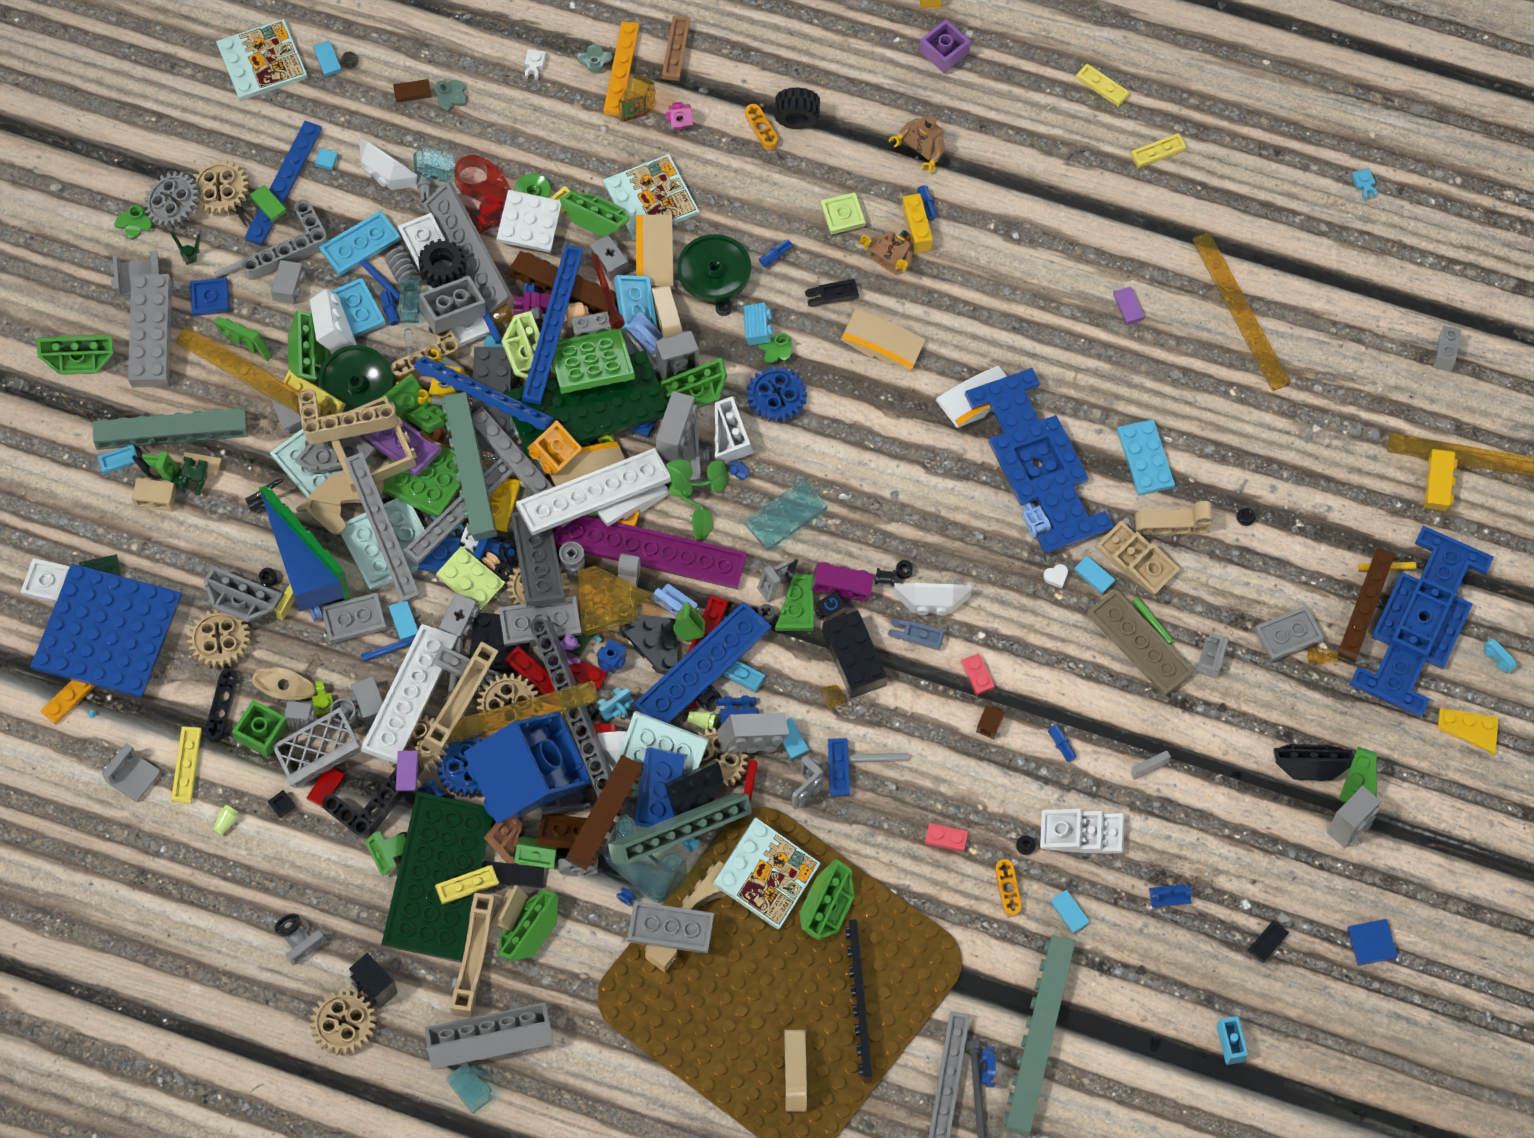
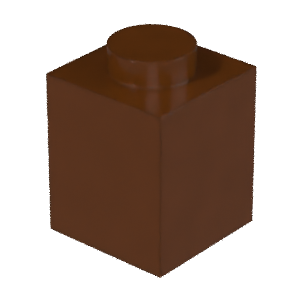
M986 705L977 725L976 733L995 739L1003 721L1004 712L998 707Z

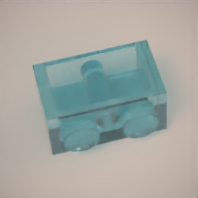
M422 146L413 154L414 173L444 182L455 174L453 154Z
M419 280L400 281L399 317L401 323H419V294L421 293Z
M465 1063L446 1077L461 1101L474 1114L492 1100V1089L487 1082L482 1083L478 1078L480 1074L474 1066L469 1067Z

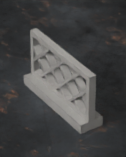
M340 707L275 743L272 747L287 775L289 785L297 788L360 753L362 744L358 741L343 709ZM338 714L342 718L340 728L331 725L333 717ZM319 725L326 726L323 737L313 735L315 728ZM329 728L339 730L335 741L326 738ZM342 731L349 733L352 740L345 744L340 743ZM303 734L309 736L305 747L297 745L298 737ZM312 737L321 739L318 750L309 748ZM325 741L334 743L333 749L329 753L322 752ZM285 744L292 745L288 756L282 755L279 747ZM295 747L304 749L301 760L292 758ZM308 750L317 753L315 761L311 763L305 762ZM291 760L300 762L298 770L291 774L289 770Z

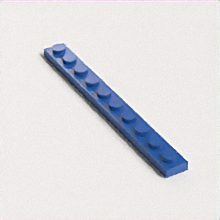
M569 245L564 247L522 396V401L541 405L581 262L583 248Z

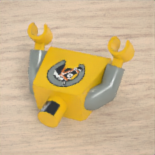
M431 349V353L436 355V357L428 356V358L469 377L464 372V368L445 356L443 358L440 357L436 349ZM433 377L429 393L423 389L419 390L418 395L424 396V398L418 397L417 400L420 404H425L428 401L430 404L442 407L445 404L444 397L462 393L463 391L455 390L452 386L438 382Z

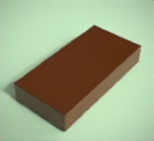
M429 79L393 84L396 102L431 98Z

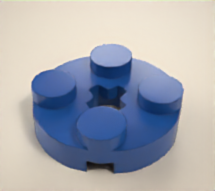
M986 1046L981 1051V1063H985V1070L981 1072V1084H985L986 1088L995 1087V1083H991L993 1077H996V1054H991V1051L995 1050V1046Z

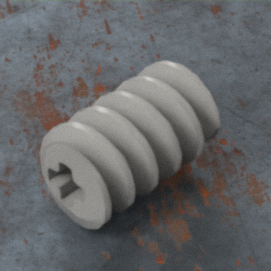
M399 247L391 250L386 255L385 262L388 264V268L391 270L398 286L403 289L411 288L420 282L421 277L417 275V270H414L415 267L411 264L408 254L404 252L405 249Z

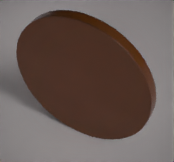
M435 428L432 433H427L424 430L420 431V435L429 442L451 449L449 439L446 437L448 431L442 428Z

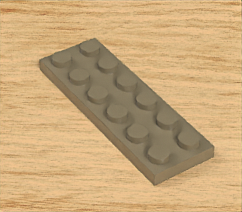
M1117 589L1087 611V615L1164 696H1167L1194 674V670Z

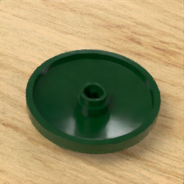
M709 234L692 240L684 247L678 259V277L682 286L689 294L703 301L721 302L737 296L747 286L751 276V260L748 252L738 241L725 235Z
M350 345L336 350L325 360L319 372L318 387L345 403L346 405L342 412L344 413L381 398L394 387V377L389 363L378 351L363 345Z

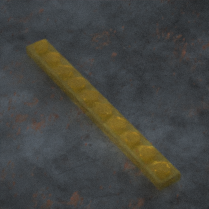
M1208 232L1194 237L1192 242L1271 390L1275 391L1288 386L1290 380L1212 235Z
M185 327L175 340L181 347L301 416L298 399L299 391L188 327ZM319 403L320 416L331 415V410Z

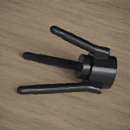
M276 479L266 485V487L273 489L282 483L284 479ZM260 490L245 498L250 511L256 510L257 514L266 511L265 506L261 507L264 502L261 498Z

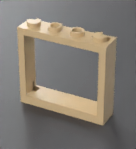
M386 396L353 409L358 410L390 404L394 407L395 412L397 411L393 402L389 403ZM399 416L397 417L398 423L394 430L406 458L370 472L374 483L417 466L414 460L417 458L414 448H409L407 444L410 443L407 432L403 433L401 430L404 426ZM339 439L332 440L331 443L353 492H356V487L344 460L346 455Z

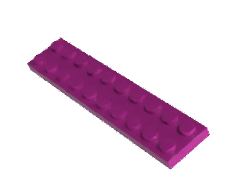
M589 515L576 518L563 528L558 525L554 535L555 546L559 548L567 542H577L582 546L585 554L619 561L621 553L639 556L641 567L737 590L747 558L746 552L615 522L607 527L601 518Z

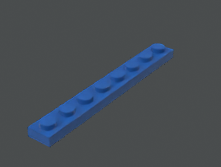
M304 121L269 189L282 205H284L322 131L320 125ZM259 208L245 235V240L263 246L275 221L271 222Z
M426 356L415 361L414 368L419 370L420 373L430 375L436 378L438 382L446 383L455 390L466 392L470 397L484 401L486 405L494 406L505 414H511L522 422L534 425L536 429L545 430L553 424V417Z

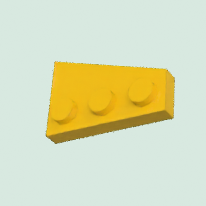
M1443 708L1439 709L1437 729L1457 739L1461 738L1476 748L1480 747L1493 756L1496 753L1499 717Z

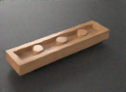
M673 16L662 79L680 81L690 18Z

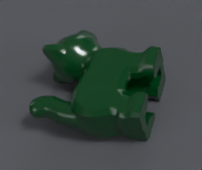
M184 456V466L181 469V474L173 479V483L177 489L185 493L189 486V480L197 482L195 494L199 496L207 479L209 463L199 460V465L194 466L195 460Z

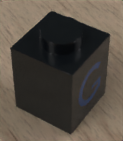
M834 592L816 602L815 614L819 620L826 622L845 615L846 606L838 593Z

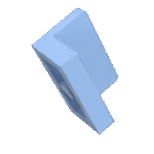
M638 313L626 329L651 354L656 353V341L663 338L662 333L642 313Z
M666 584L662 590L657 588L653 593L654 602L675 617L685 602H689L694 609L697 608L696 602L670 584Z

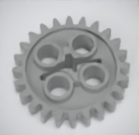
M174 171L173 176L168 172L166 178L161 175L160 181L154 180L156 185H150L152 190L146 191L149 197L144 198V201L147 203L143 205L147 209L145 213L155 225H159L162 228L166 226L168 229L172 225L177 228L179 222L184 225L185 219L190 221L189 215H195L193 210L199 209L196 203L201 202L198 198L201 196V193L198 191L200 187L196 184V181L188 174L185 175L183 172L178 174ZM162 193H165L172 200L177 201L179 204L183 205V207H180L172 200L167 199L164 195H162Z

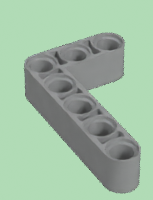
M302 199L295 204L297 219L305 233L245 258L242 262V267L247 279L256 280L277 271L280 260L298 262L320 252L319 246L328 242L326 232L309 201Z

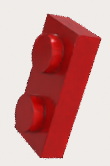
M582 660L580 664L575 663L570 666L575 681L595 688L597 691L600 690L608 675L602 669Z

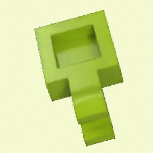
M323 680L315 681L318 695L312 696L316 717L329 714L333 703L332 693L326 694Z

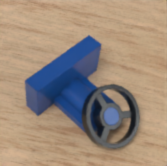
M493 537L479 540L473 556L481 563V559L486 557L487 552H490L500 562L510 566L519 564L518 561L513 563V558L516 556V547L506 544L507 541L515 543V539H507L503 542L494 540Z

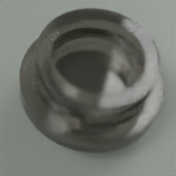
M351 51L345 52L341 57V64L346 69L355 68L359 63L358 56Z

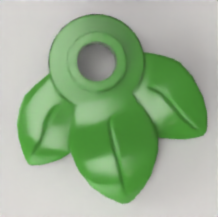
M133 205L129 208L128 212L121 213L117 217L114 226L115 228H125L127 237L133 239L140 234L141 230H150L151 220L146 216L143 207Z
M780 333L775 338L771 337V342L759 344L758 348L766 351L765 363H774L779 358L786 361L792 354V339L788 334Z

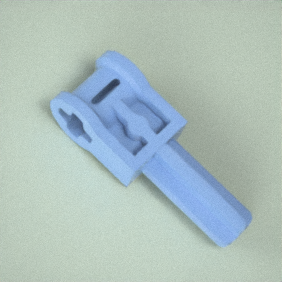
M1032 502L1021 505L1024 510L1022 519L1032 538H1036L1038 534L1051 531L1050 522L1040 506L1035 507Z

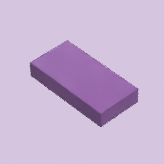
M1131 286L1113 292L1126 325L1144 320V315Z
M398 751L396 791H417L418 751Z

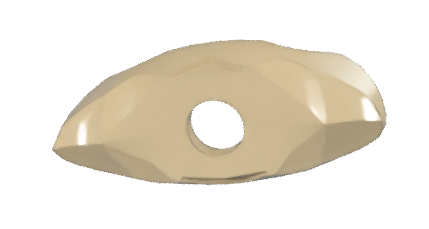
M258 669L252 676V684L257 689L274 698L301 700L317 694V689L313 683L288 669ZM282 679H286L289 682V687L286 690L279 688V682Z

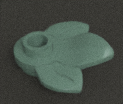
M597 44L590 45L587 48V52L577 53L578 62L586 65L589 71L593 73L600 72L604 64L612 59V52H603L602 47Z
M451 80L449 82L438 81L434 86V93L438 97L440 107L448 111L452 104L465 105L466 97L462 91L467 86L458 80Z

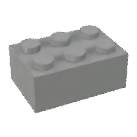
M470 276L419 294V309L435 335L485 316L486 302Z
M692 331L680 332L675 336L663 337L656 341V364L661 381L699 366V349Z
M672 391L656 438V451L660 458L674 461L679 460L681 456L684 457L686 451L685 442L690 440L692 433L690 429L691 424H695L697 419V405L694 403L693 396Z
M785 712L730 715L717 730L721 753L737 754L746 751L747 753H755L757 751L769 753L775 751L787 738L789 729Z
M1362 786L1337 811L1327 833L1344 848L1349 844H1355L1360 838L1359 835L1363 831L1366 832L1372 826L1376 814L1380 811L1378 807L1381 801Z

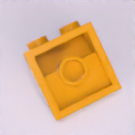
M557 420L527 447L530 450L529 455L541 462L543 471L552 475L560 471L582 449Z

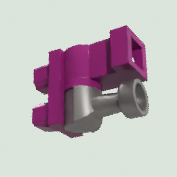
M524 291V296H514L513 309H523V311H513V317L514 315L531 311L536 325L539 327L544 322L551 294Z

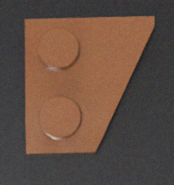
M519 819L499 824L495 823L484 837L503 860L510 864L515 862L513 855L523 825Z

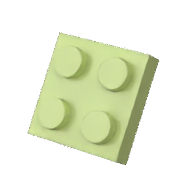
M855 192L820 201L830 235L865 227L866 222Z

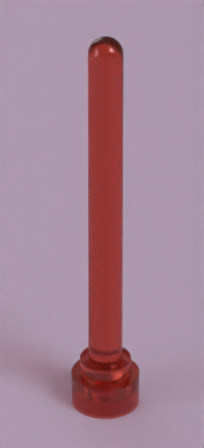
M593 254L592 261L610 312V326L612 329H620L625 325L624 318L617 312L599 256Z

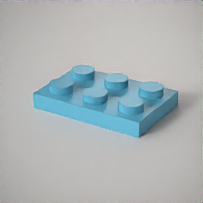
M616 275L614 277L621 329L627 330L626 328L638 313H642L657 328L650 277Z
M362 278L331 291L340 298L354 338L386 325L384 317Z

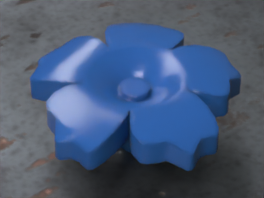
M738 461L730 462L729 472L731 475H735L740 481L750 476V471L744 463H739Z

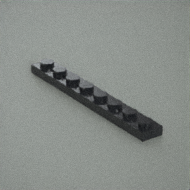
M857 919L849 920L848 927H845L846 939H850V946H847V957L852 959V965L849 966V977L854 980V985H851V997H855L856 1005H852L853 1017H857L858 1024H854L855 1037H859L860 1043L856 1044L857 1057L861 1056V1064H858L859 1077L863 1076V1083L872 1082V1068Z

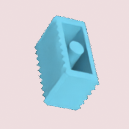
M764 302L743 306L745 339L748 345L771 342L770 336H773V328L769 323V320L772 319L771 309L767 308Z
M1238 1016L1220 1019L1216 1026L1226 1065L1244 1062L1248 1055L1246 1044H1244L1246 1041L1244 1040V1033H1242V1025H1240L1241 1021H1239Z

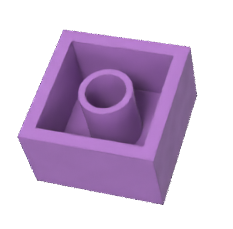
M946 19L920 39L919 51L939 70L945 73L970 53L971 41Z

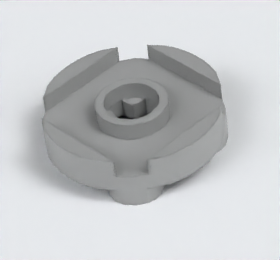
M559 859L558 871L562 875L578 877L580 873H584V876L595 875L598 873V859L594 867L589 866L587 871L565 859Z

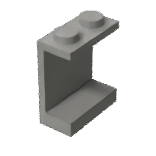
M150 251V259L122 263L118 262L117 256H113L110 270L111 274H114V279H111L112 289L116 290L118 297L131 295V274H161L160 259L157 251Z

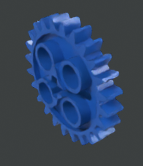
M776 365L775 370L768 366L767 372L762 368L761 375L755 373V379H750L751 384L747 385V390L749 391H746L747 403L750 404V410L755 409V415L761 413V420L768 417V422L772 418L775 419V423H778V419H782L785 422V417L792 420V414L798 416V410L803 411V404H806L807 397L806 385H803V379H798V373L792 375L793 369L786 372L785 366L782 370H779L778 365ZM787 396H792L793 398H792V399H787L786 397H787ZM775 404V405H777V406H776V407H771V406H769V405Z
M471 735L470 740H467L463 736V741L461 742L455 738L456 744L453 745L449 742L450 748L443 749L447 754L446 756H440L443 762H437L439 779L443 782L444 788L449 787L450 793L455 791L457 796L463 792L464 796L467 797L468 793L471 792L472 796L475 797L476 791L482 795L483 793L478 782L474 780L467 781L470 775L465 764L468 765L466 756H463L466 750L481 742L482 738L479 736L475 740L474 736ZM454 767H459L458 770H456V771H451L452 768H454Z

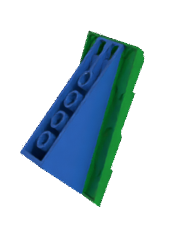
M259 487L299 612L337 599L342 601L351 599L345 573L330 552L322 548L310 530H305L291 509L283 505L270 487Z

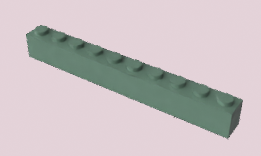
M1052 935L1050 941L1046 940L1043 952H1046L1047 956L1046 960H1041L1039 971H1043L1041 978H1037L1035 990H1038L1037 997H1032L1030 1008L1034 1010L1032 1016L1028 1015L1026 1028H1029L1028 1035H1023L1021 1047L1025 1048L1023 1054H1019L1016 1066H1020L1018 1074L1014 1073L1012 1081L1015 1090L1014 1093L1010 1092L1007 1104L1011 1105L1009 1112H1005L1002 1124L1006 1125V1132L1025 1137L1030 1135L1076 940Z

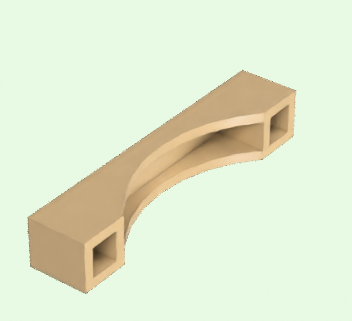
M481 641L455 689L425 736L422 746L440 754L494 662L498 650Z
M721 861L716 865L710 866L706 873V878L698 881L694 887V893L691 896L687 895L681 908L696 910L711 900L727 896L726 893L712 884L724 866ZM647 945L645 948V959L664 973L677 958V949Z
M474 893L463 960L450 1006L451 1013L455 1016L472 1018L496 906L495 896Z

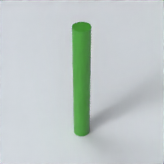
M1135 598L1133 600L1134 605L1151 626L1171 645L1174 640L1140 598Z

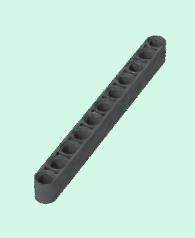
M535 618L530 625L531 632L599 797L603 790V783L608 781L612 773L611 767L554 626L543 618ZM544 624V629L540 632V626ZM551 641V646L547 649V643ZM558 658V664L554 666V660ZM565 675V681L561 684L560 680ZM572 693V699L568 701L567 697ZM579 710L580 714L578 718L575 719V712ZM586 728L587 732L582 736V730ZM593 745L594 750L591 754H589V748ZM600 763L601 768L596 772V765Z

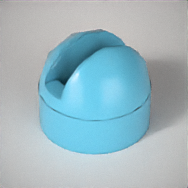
M695 836L683 841V845L692 853L699 847L700 840L696 839Z

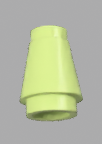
M690 711L688 723L710 731L714 727L716 729L718 715H715L714 712Z
M224 805L223 808H220L212 830L223 836L236 821L239 812L228 805Z

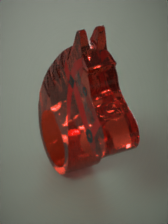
M468 155L461 158L456 163L454 169L455 185L463 194L481 202L479 210L473 211L469 215L479 234L492 227H500L508 190H511L506 178L494 164L480 156ZM477 167L485 172L487 179L477 184H468L459 177V174L465 168Z

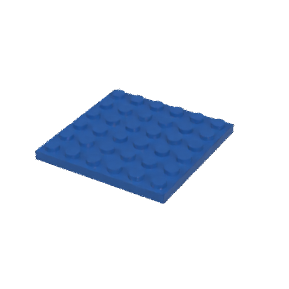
M71 564L30 667L36 671L143 698L182 593Z

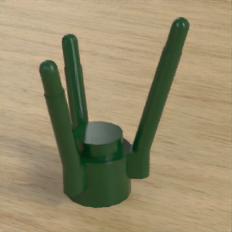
M170 230L186 265L195 262L197 253L200 252L201 236L197 235L195 247L190 245L183 247L174 231Z

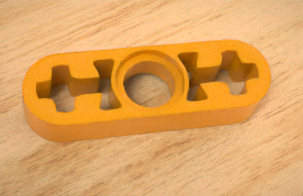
M748 105L745 109V118L761 145L767 150L775 149L778 145V136L758 105ZM751 111H753V113H756V120L755 116L752 113L750 114ZM758 124H764L766 125V128L764 130H759L756 126ZM767 134H768V138H769L770 140H773V142L770 143V141H767V136H766Z
M1002 859L997 862L995 868L1002 908L1007 916L1015 917L1020 913L1022 905L1014 866L1011 861ZM1002 865H1005L1006 868H1009L1007 871V878L1005 879L1003 870H1000ZM1006 883L1012 884L1014 890L1007 893L1003 890V885ZM1009 898H1012L1013 905L1017 906L1015 911L1007 908L1010 904Z

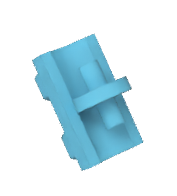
M617 687L611 693L612 699L607 701L605 698L597 701L596 704L606 723L619 715L624 719L628 716L626 710L634 704V701L627 688L622 690Z

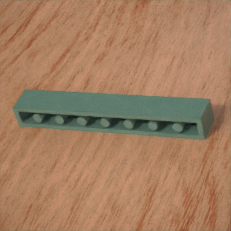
M466 392L444 397L445 404L442 405L444 415L448 416V421H446L448 433L451 432L452 438H449L451 449L455 450V455L452 457L455 467L458 466L459 470L456 473L458 484L462 485V490H459L461 500L465 501L466 507H463L465 518L469 520V524L466 525L468 535H472L475 541L496 537L497 531L469 397Z
M232 408L231 410L215 409L209 412L195 411L185 414L179 412L174 415L158 414L150 417H121L115 420L100 419L99 421H93V442L96 450L123 448L134 444V447L248 437L245 408Z
M732 793L608 843L612 863L627 865L752 814L748 794Z

